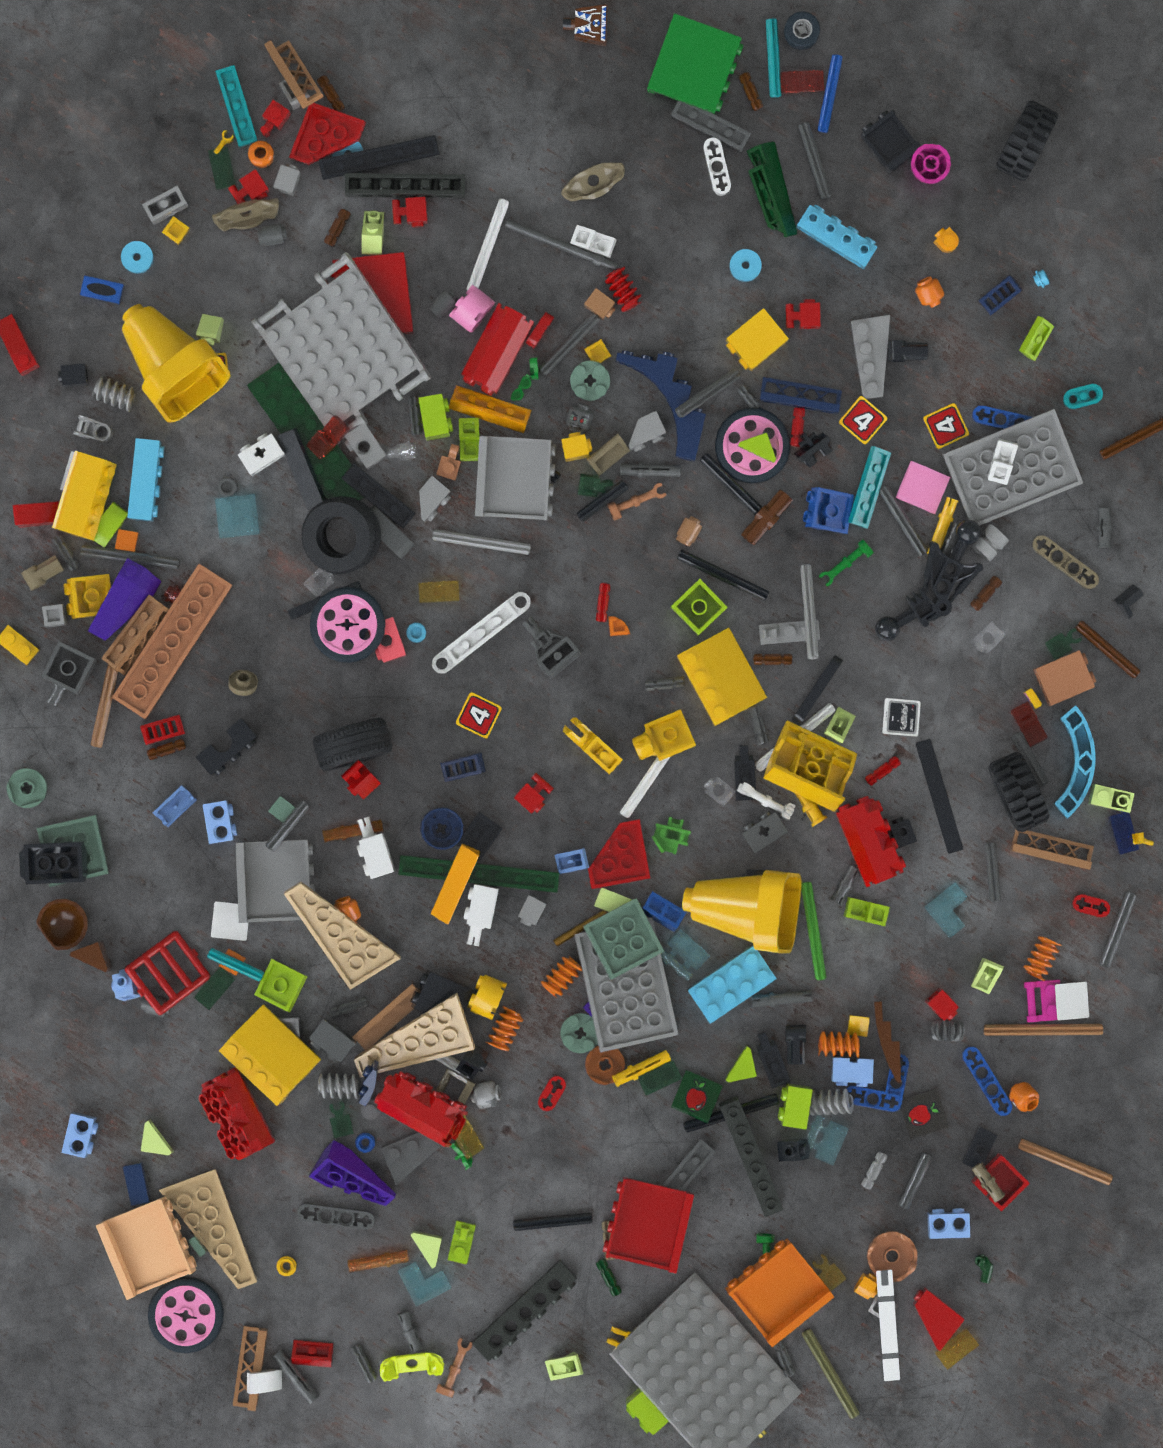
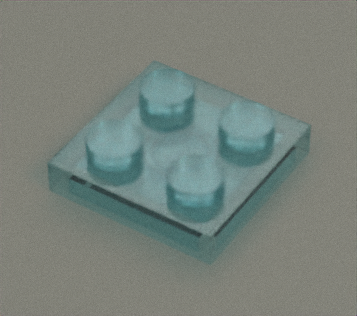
M255 494L215 499L220 539L260 534Z

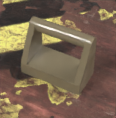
M617 433L590 455L586 461L596 474L600 476L629 453L630 450Z
M447 1068L435 1091L444 1092L451 1077L454 1076L466 1084L457 1100L465 1104L476 1082Z

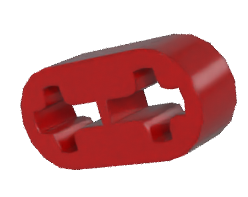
M545 312L527 339L526 344L534 349L555 317Z
M1079 894L1072 900L1073 908L1081 913L1105 917L1110 912L1109 903L1103 899ZM1084 898V902L1090 903V906H1082V909H1079L1076 901ZM1101 903H1103V907L1106 908V911H1102L1101 914H1098L1099 911L1097 909L1092 908L1093 904L1100 905Z
M556 1075L551 1077L538 1099V1105L543 1111L552 1110L564 1092L566 1082L562 1076ZM561 1080L562 1088H557L555 1093L551 1092L554 1086L552 1081ZM549 1094L553 1095L550 1100L553 1104L544 1107V1102L541 1101L542 1098L546 1099Z

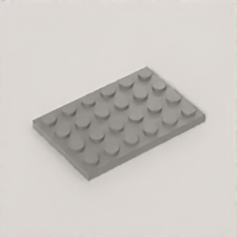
M1055 409L942 454L967 518L974 520L979 526L1083 484ZM998 438L1018 443L1007 485L988 480Z
M653 917L647 918L656 934ZM586 932L574 934L600 1052L678 1035L661 953L610 980Z

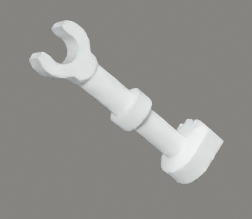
M748 783L739 784L737 789L739 793L752 797L761 802L762 806L770 807L779 812L780 818L787 821L792 816L795 808L794 804L787 803L783 806L772 800L771 796H765L756 791Z

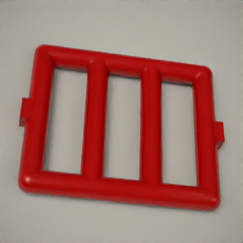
M178 931L170 933L125 967V972L139 989L137 990L138 994L141 997H145L158 1015L164 1014L211 977L210 973L197 956L199 954L195 949L189 947ZM174 940L201 975L193 982H191L166 948ZM158 952H160L185 986L177 994L150 959ZM143 963L170 998L162 1005L159 1004L135 972V969Z

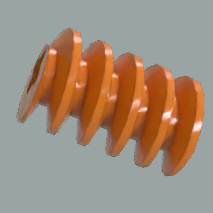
M1038 936L1041 944H1034L1038 951H1031L1034 958H1027L1031 965H1024V968L1028 974L1045 982L1041 975L1049 974L1045 967H1052L1049 960L1056 959L1052 953H1059L1056 945H1062L1046 937Z
M569 956V959L562 957L564 964H556L559 970L551 969L554 976L546 975L548 982H540L555 997V994L563 995L561 988L568 989L566 982L573 984L574 981L571 976L579 977L576 970L582 971L581 965L571 956Z
M502 1006L506 1013H499L502 1020L495 1021L499 1028L492 1027L496 1034H489L488 1037L492 1042L486 1043L500 1050L509 1051L510 1048L506 1043H513L510 1036L517 1035L513 1029H520L516 1022H523L524 1019L520 1016V1013Z
M825 1031L821 1032L818 1040V1056L823 1051L825 1057H827L829 1051H831L833 1057H835L837 1051H839L841 1057L847 1052L849 1058H851L853 1052H855L857 1058H859L860 1040L857 1033H853L852 1038H850L849 1032H846L842 1038L841 1032H837L836 1037H834L832 1031L829 1032L828 1037H826Z

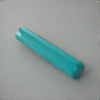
M214 948L209 950L207 955L209 959L254 980L261 981L264 975L262 970Z

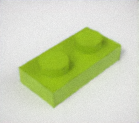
M1038 316L1019 351L1030 360L1035 361L1054 326L1043 317Z

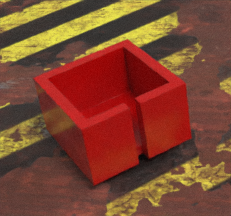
M1000 1153L985 1168L991 1176L995 1177V1182L1005 1194L1002 1199L994 1202L987 1190L981 1187L982 1183L977 1176L971 1180L1001 1212L1030 1184Z

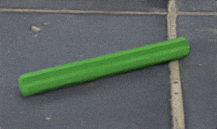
M803 882L801 890L815 979L824 980L826 979V971L812 883Z

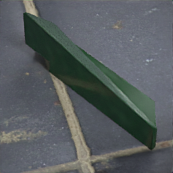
M772 141L759 144L747 150V154L754 166L748 172L767 226L772 230L780 231L784 234L785 238L797 235L776 143Z

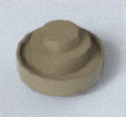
M237 670L229 676L228 686L234 694L247 696L257 690L258 679L253 672Z

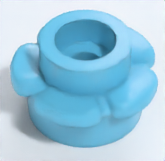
M1044 269L1035 271L1036 275L1033 278L1038 287L1042 286L1045 288L1046 285L1050 284Z

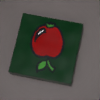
M686 1070L671 1108L708 1123L723 1085Z

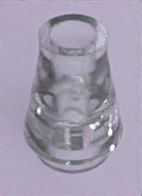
M407 441L387 447L388 459L412 461V459L417 458L415 442Z

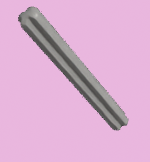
M436 529L432 535V539L435 541L529 555L531 545L526 543Z
M810 564L801 565V581L808 659L813 660L818 659L819 653L812 568Z

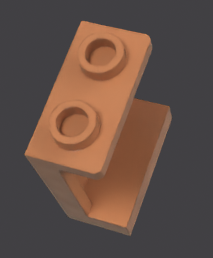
M1080 650L1033 669L1048 706L1057 704L1095 687V676L1092 671H1088L1086 666L1088 660L1084 653L1081 654Z

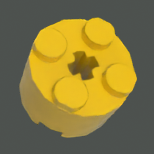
M486 974L485 976L480 975L475 987L478 990L477 995L472 994L467 1007L471 1008V1012L492 1020L494 1014H491V1012H496L504 990L501 988L505 989L507 983Z

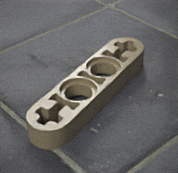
M1040 535L1033 540L1032 548L1037 554L1086 589H1092L1098 585L1099 577L1093 570L1051 539ZM1037 540H1045L1046 542L1044 543V545L1048 548H1050L1051 545L1054 546V548L1049 551L1048 556L1045 555V553L1047 552L1046 549L1041 548L1039 550L1037 548ZM1054 551H1060L1063 554V559L1060 562H1055L1052 559ZM1070 563H1076L1079 566V571L1076 574L1068 571ZM1085 569L1086 572L1083 574L1087 577L1092 575L1094 584L1090 583L1087 585V580L1084 577H1081L1079 580L1077 576Z

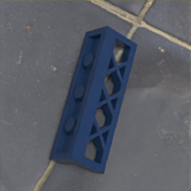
M763 377L759 401L838 415L842 390ZM766 382L774 383L779 391L775 394L765 392ZM791 386L795 387L799 394L795 397L786 396L783 390ZM808 390H814L818 398L809 400L804 397L803 393ZM828 393L837 394L835 404L825 402L822 397Z

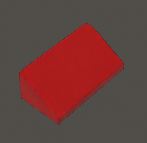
M293 1340L292 1364L331 1367L333 1343Z

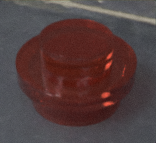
M175 584L173 587L169 585L164 593L166 602L173 603L181 592L177 588L178 585Z

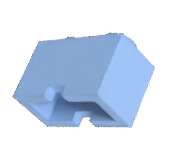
M832 1056L831 1081L836 1082L837 1086H848V1082L856 1083L857 1087H868V1083L873 1084L874 1059L856 1057V1061H850L849 1057Z

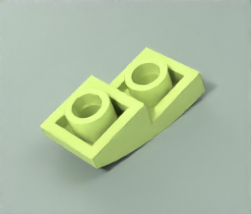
M601 887L594 906L610 912L632 899Z

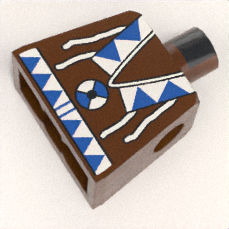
M608 5L576 8L575 18H563V30H575L574 40L606 46Z

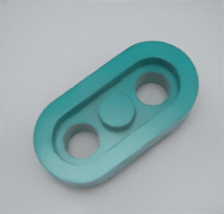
M1097 384L1073 388L1064 394L1063 403L1069 409L1093 405L1102 399L1103 390ZM1090 391L1095 392V398L1089 397ZM1070 396H1074L1076 398L1075 403L1070 402Z

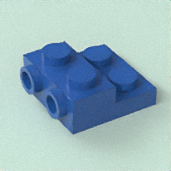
M812 487L806 496L809 506L803 515V521L806 522L805 527L848 534V520L852 510L854 494Z

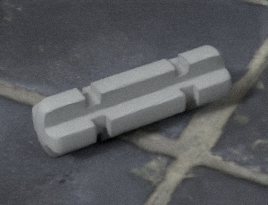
M877 1152L875 1161L872 1162L866 1173L867 1177H864L861 1183L863 1187L867 1189L873 1187V1181L877 1179L883 1167L882 1164L887 1159L885 1153Z

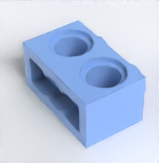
M228 800L202 804L209 844L235 840L234 836L237 835L236 825L232 824L231 816H234L232 804H228ZM217 806H221L224 809V815L221 818H217L214 815V809ZM220 826L227 828V835L223 838L217 834V829Z
M72 1112L61 1153L86 1158L88 1154H91L94 1143L91 1142L92 1135H96L99 1124L96 1123L97 1117ZM83 1120L88 1123L87 1131L79 1129V1121ZM75 1140L83 1142L84 1147L81 1151L74 1148Z
M953 1208L952 1212H944V1209H932V1212L928 1213V1237L930 1239L970 1238L969 1212H964V1208ZM937 1218L944 1220V1225L939 1229L933 1225ZM956 1218H963L964 1224L962 1227H954L953 1223Z

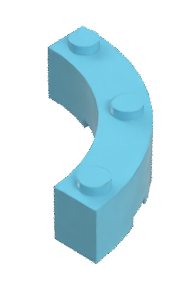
M1076 705L1060 718L1072 742L1074 764L1067 787L1053 804L1066 819L1083 802L1091 786L1095 770L1094 740L1085 717Z

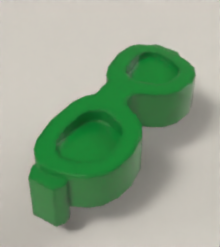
M526 374V376H523L518 386L519 388L515 389L511 394L512 401L523 399L524 393L522 390L531 387L530 375Z
M453 1142L451 1145L452 1149L458 1154L455 1156V1160L461 1158L465 1170L472 1166V1156L465 1152L466 1148L463 1143Z

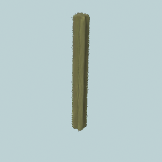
M810 1328L802 1332V1336L851 1419L859 1415L858 1409Z

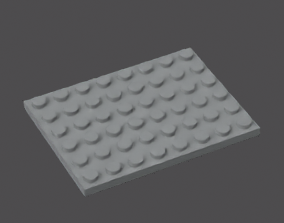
M695 1272L609 1353L692 1448H746L802 1393Z

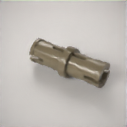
M982 1162L971 1169L982 1183L981 1187L987 1190L994 1202L999 1201L1005 1196L995 1182V1177L990 1175Z

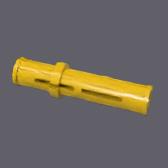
M946 497L942 513L938 515L939 521L931 540L938 543L940 550L949 525L954 520L952 517L959 502L949 497Z
M664 1050L634 1066L629 1065L626 1070L612 1075L613 1081L617 1087L632 1079L635 1081L639 1076L670 1062V1055Z

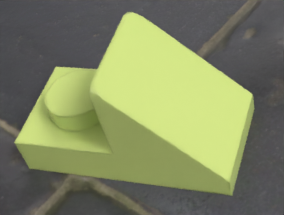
M576 1352L545 1361L550 1380L584 1374Z

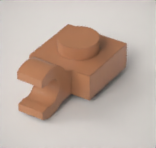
M451 444L448 457H441L436 475L456 481L461 461L456 460L459 446Z

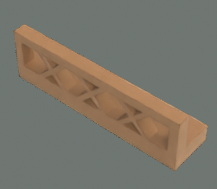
M271 40L264 44L303 109L324 97L289 40L276 48ZM290 49L288 57L280 56V53ZM291 63L298 64L296 71L289 70ZM299 76L307 77L305 84L297 83ZM307 90L316 91V94L306 99L305 97Z
M148 595L101 659L121 674L126 675L169 608L151 595Z
M1015 828L1010 851L1090 870L1094 846L1029 830L1018 832ZM1019 833L1027 834L1031 842L1025 846L1017 844ZM1031 835H1032V836H1036V837H1038V838H1036L1035 840H1033V838L1031 837ZM1044 838L1047 839L1050 847L1040 850L1035 842ZM1065 843L1070 851L1061 855L1058 854L1055 846ZM1079 848L1088 849L1086 860L1078 859L1074 851Z
M412 983L352 1036L364 1050L375 1044L414 1009L410 1001L413 993L419 990L416 985Z
M244 1325L233 1406L245 1407L250 1411H256L259 1393L249 1394L248 1403L238 1402V1395L244 1389L247 1391V1384L241 1379V1374L248 1369L250 1372H262L268 1333L267 1328ZM248 1331L258 1332L257 1341L252 1345L247 1339ZM251 1349L255 1354V1359L251 1364H248L244 1359V1354Z

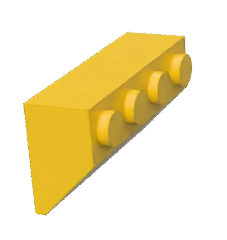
M75 451L52 528L94 541L117 464Z

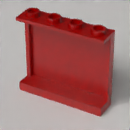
M404 252L352 258L401 332L414 334ZM344 265L330 275V277L335 280L346 272L349 267Z
M623 1177L622 1182L618 1181L616 1193H619L618 1201L613 1202L612 1213H615L614 1220H609L608 1224L609 1241L605 1240L602 1252H606V1258L611 1257L668 1270V1272L676 1274L694 1193Z

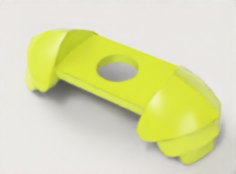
M432 1352L395 1355L385 1359L381 1363L379 1371L381 1373L380 1376L385 1382L398 1379L399 1373L427 1370L430 1376L433 1374L441 1376L444 1363L441 1356ZM410 1359H414L418 1363L417 1365L410 1367L406 1364V1362Z

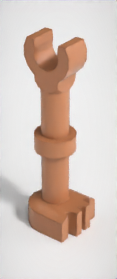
M662 483L656 484L652 490L638 496L633 495L631 499L616 504L614 501L609 503L608 508L613 520L622 518L620 511L633 506L638 507L640 503L655 497L658 499L664 498L667 495L666 493H657V488L661 487Z
M460 1338L457 1342L459 1349L453 1365L449 1367L450 1373L445 1385L438 1384L436 1389L437 1393L450 1398L454 1396L455 1391L452 1387L457 1374L461 1372L460 1366L464 1356L472 1348V1342H469L466 1348L461 1346L463 1338Z

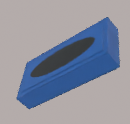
M84 276L80 296L120 304L124 285Z

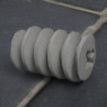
M101 375L93 389L92 398L95 395L97 401L103 398L105 404L111 400V406H116L118 403L119 409H123L126 406V411L130 412L137 393H133L132 386L127 391L126 384L118 388V381L111 385L110 378L103 382V376Z
M320 1073L318 1077V1097L321 1093L323 1098H326L329 1093L331 1099H334L337 1093L339 1099H342L345 1093L347 1099H350L353 1093L355 1099H358L359 1078L356 1079L354 1073H352L350 1079H348L346 1073H344L342 1079H340L338 1073H336L334 1079H332L330 1073H328L326 1079Z
M831 1089L828 1090L827 1095H825L824 1090H821L819 1096L817 1091L813 1090L810 1104L812 1116L815 1113L817 1115H822L823 1113L825 1115L830 1113L836 1115L838 1112L840 1114H845L846 1112L852 1114L854 1101L847 1089H844L843 1094L840 1093L839 1089H836L835 1095H833Z

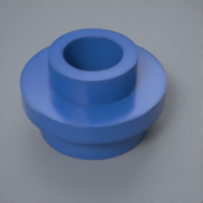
M370 1133L359 1134L355 1140L356 1148L363 1153L372 1151L375 1147V1138ZM363 1139L369 1140L368 1146L362 1145Z

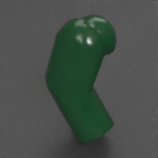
M980 1254L975 1257V1264L982 1270L980 1282L990 1284L993 1264L987 1256Z

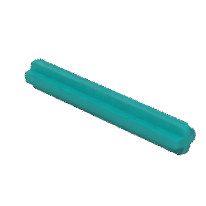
M770 18L766 20L770 97L778 98L782 95L778 20Z

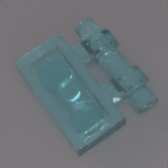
M681 929L667 943L672 948L671 952L668 953L663 949L664 952L661 953L663 962L673 967L677 971L676 974L679 977H684L687 981L693 976L687 969L692 966L698 970L710 957L706 951ZM677 953L686 960L683 965L674 959Z
M817 1115L815 1122H812L810 1126L812 1129L808 1136L810 1152L812 1148L816 1149L815 1158L834 1165L849 1128L831 1120L827 1127L822 1126L825 1118ZM819 1131L824 1133L820 1144L815 1142Z

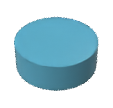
M412 623L408 626L406 635L410 641L419 643L425 639L426 629L421 623Z

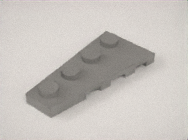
M890 315L851 321L861 393L867 400L883 397Z

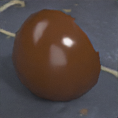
M56 899L47 903L40 910L36 920L38 928L55 950H68L77 946L84 939L88 929V920L84 909L76 902L68 899Z

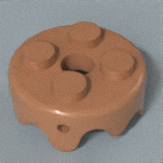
M886 1231L878 1234L869 1244L867 1250L868 1265L875 1275L876 1271L892 1270L893 1282H899L915 1271L917 1266V1249L912 1240L905 1234L898 1231ZM891 1250L897 1252L898 1256L895 1261H888L886 1258V1254Z

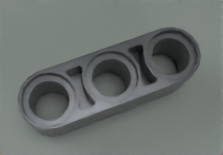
M373 505L371 507L372 512L375 513L381 527L380 540L402 559L415 544Z

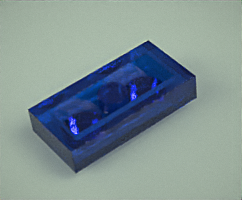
M1122 812L1108 816L1119 855L1139 850L1138 844H1133L1132 834H1135L1130 814Z

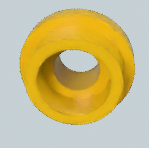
M283 1256L278 1260L276 1267L282 1276H290L296 1271L297 1264L292 1257ZM288 1262L290 1269H284L283 1264Z

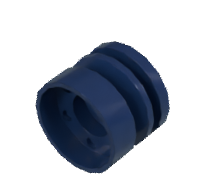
M435 808L424 815L420 823V833L427 845L435 849L446 850L454 847L460 841L463 835V823L456 812L448 808ZM438 823L446 825L444 834L436 832Z

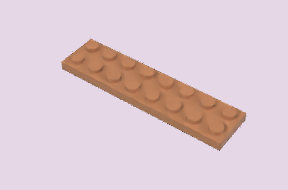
M198 564L112 698L142 718L147 719L233 585L201 564Z

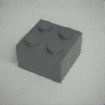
M327 1017L321 1021L309 1037L312 1041L310 1044L319 1051L321 1049L328 1053L326 1056L335 1063L337 1061L341 1063L357 1043L352 1036Z

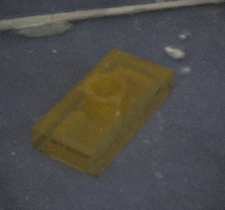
M459 581L418 583L420 603L460 601Z
M463 1115L466 1123L455 1141L466 1159H470L483 1150L484 1146L465 1115Z

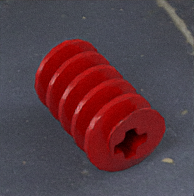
M625 266L606 276L608 278L605 281L607 285L612 284L609 291H616L613 294V298H620L617 301V305H624L621 308V312H627L642 303L638 302L641 294L634 295L637 287L630 288L633 280L626 281L629 273L622 274Z

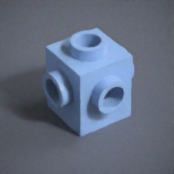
M125 969L119 970L118 974L112 975L111 987L116 999L127 1001L141 997L137 992L139 989L127 975Z

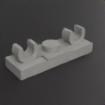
M816 620L817 640H820L819 620ZM805 621L759 625L760 645L806 641Z

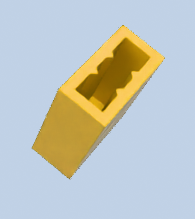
M763 308L726 338L728 343L726 347L732 354L736 353L740 357L738 361L745 370L749 368L752 371L788 342L789 338Z

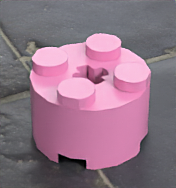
M474 285L468 289L465 297L462 296L455 304L457 307L449 314L453 320L470 333L481 324L482 319L487 312L491 311L495 304L490 297Z

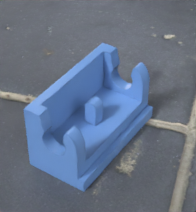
M181 785L153 814L165 826L169 827L197 799L184 785Z

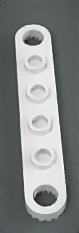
M524 592L515 593L437 654L432 660L433 669L440 674L450 671L527 611L531 605L530 597ZM519 596L524 597L527 601L523 608L515 605V600ZM439 658L447 660L448 665L445 669L437 668L436 662Z

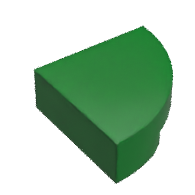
M530 358V378L532 380H539L537 358Z

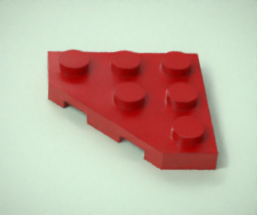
M312 103L308 106L289 158L306 165H311L358 142L366 121Z
M640 819L619 823L588 868L591 889L650 879Z

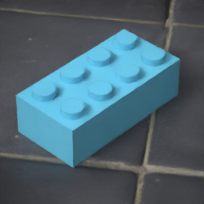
M752 945L687 990L711 1024L777 978L758 950H755L754 945Z

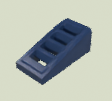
M1010 274L978 301L991 316L1023 289ZM1007 282L1014 288L1015 291L1013 293L1006 286ZM1002 287L1009 296L1005 298L999 288ZM994 292H996V294L1002 300L1001 303H999L997 299L993 296ZM988 297L996 305L995 308H992L986 300Z
M481 753L440 763L445 782L486 772ZM472 759H475L477 770L474 768ZM464 761L468 762L470 772H467ZM456 763L460 764L462 774H459ZM448 765H452L454 776H451Z

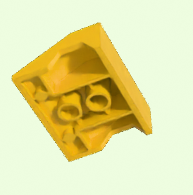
M730 628L677 655L681 666L714 726L767 698Z
M787 720L768 761L764 779L831 811H835L845 801L843 792L853 772L857 753Z
M264 1004L219 1050L276 1106L283 1103L289 1093L321 1061V1058Z

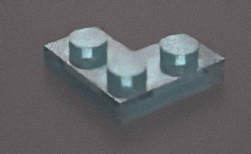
M956 882L924 907L948 938H951L965 926L953 911L968 898Z
M416 1261L398 1270L416 1307L452 1288L443 1270L426 1279Z

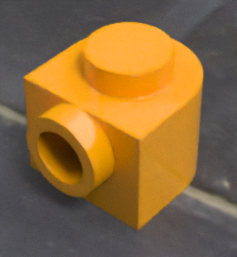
M950 227L946 230L942 228L934 235L937 239L933 243L944 253L953 252L959 244L957 234Z
M862 1273L855 1285L854 1292L867 1300L870 1297L874 1298L878 1292L877 1277L872 1273L868 1275Z

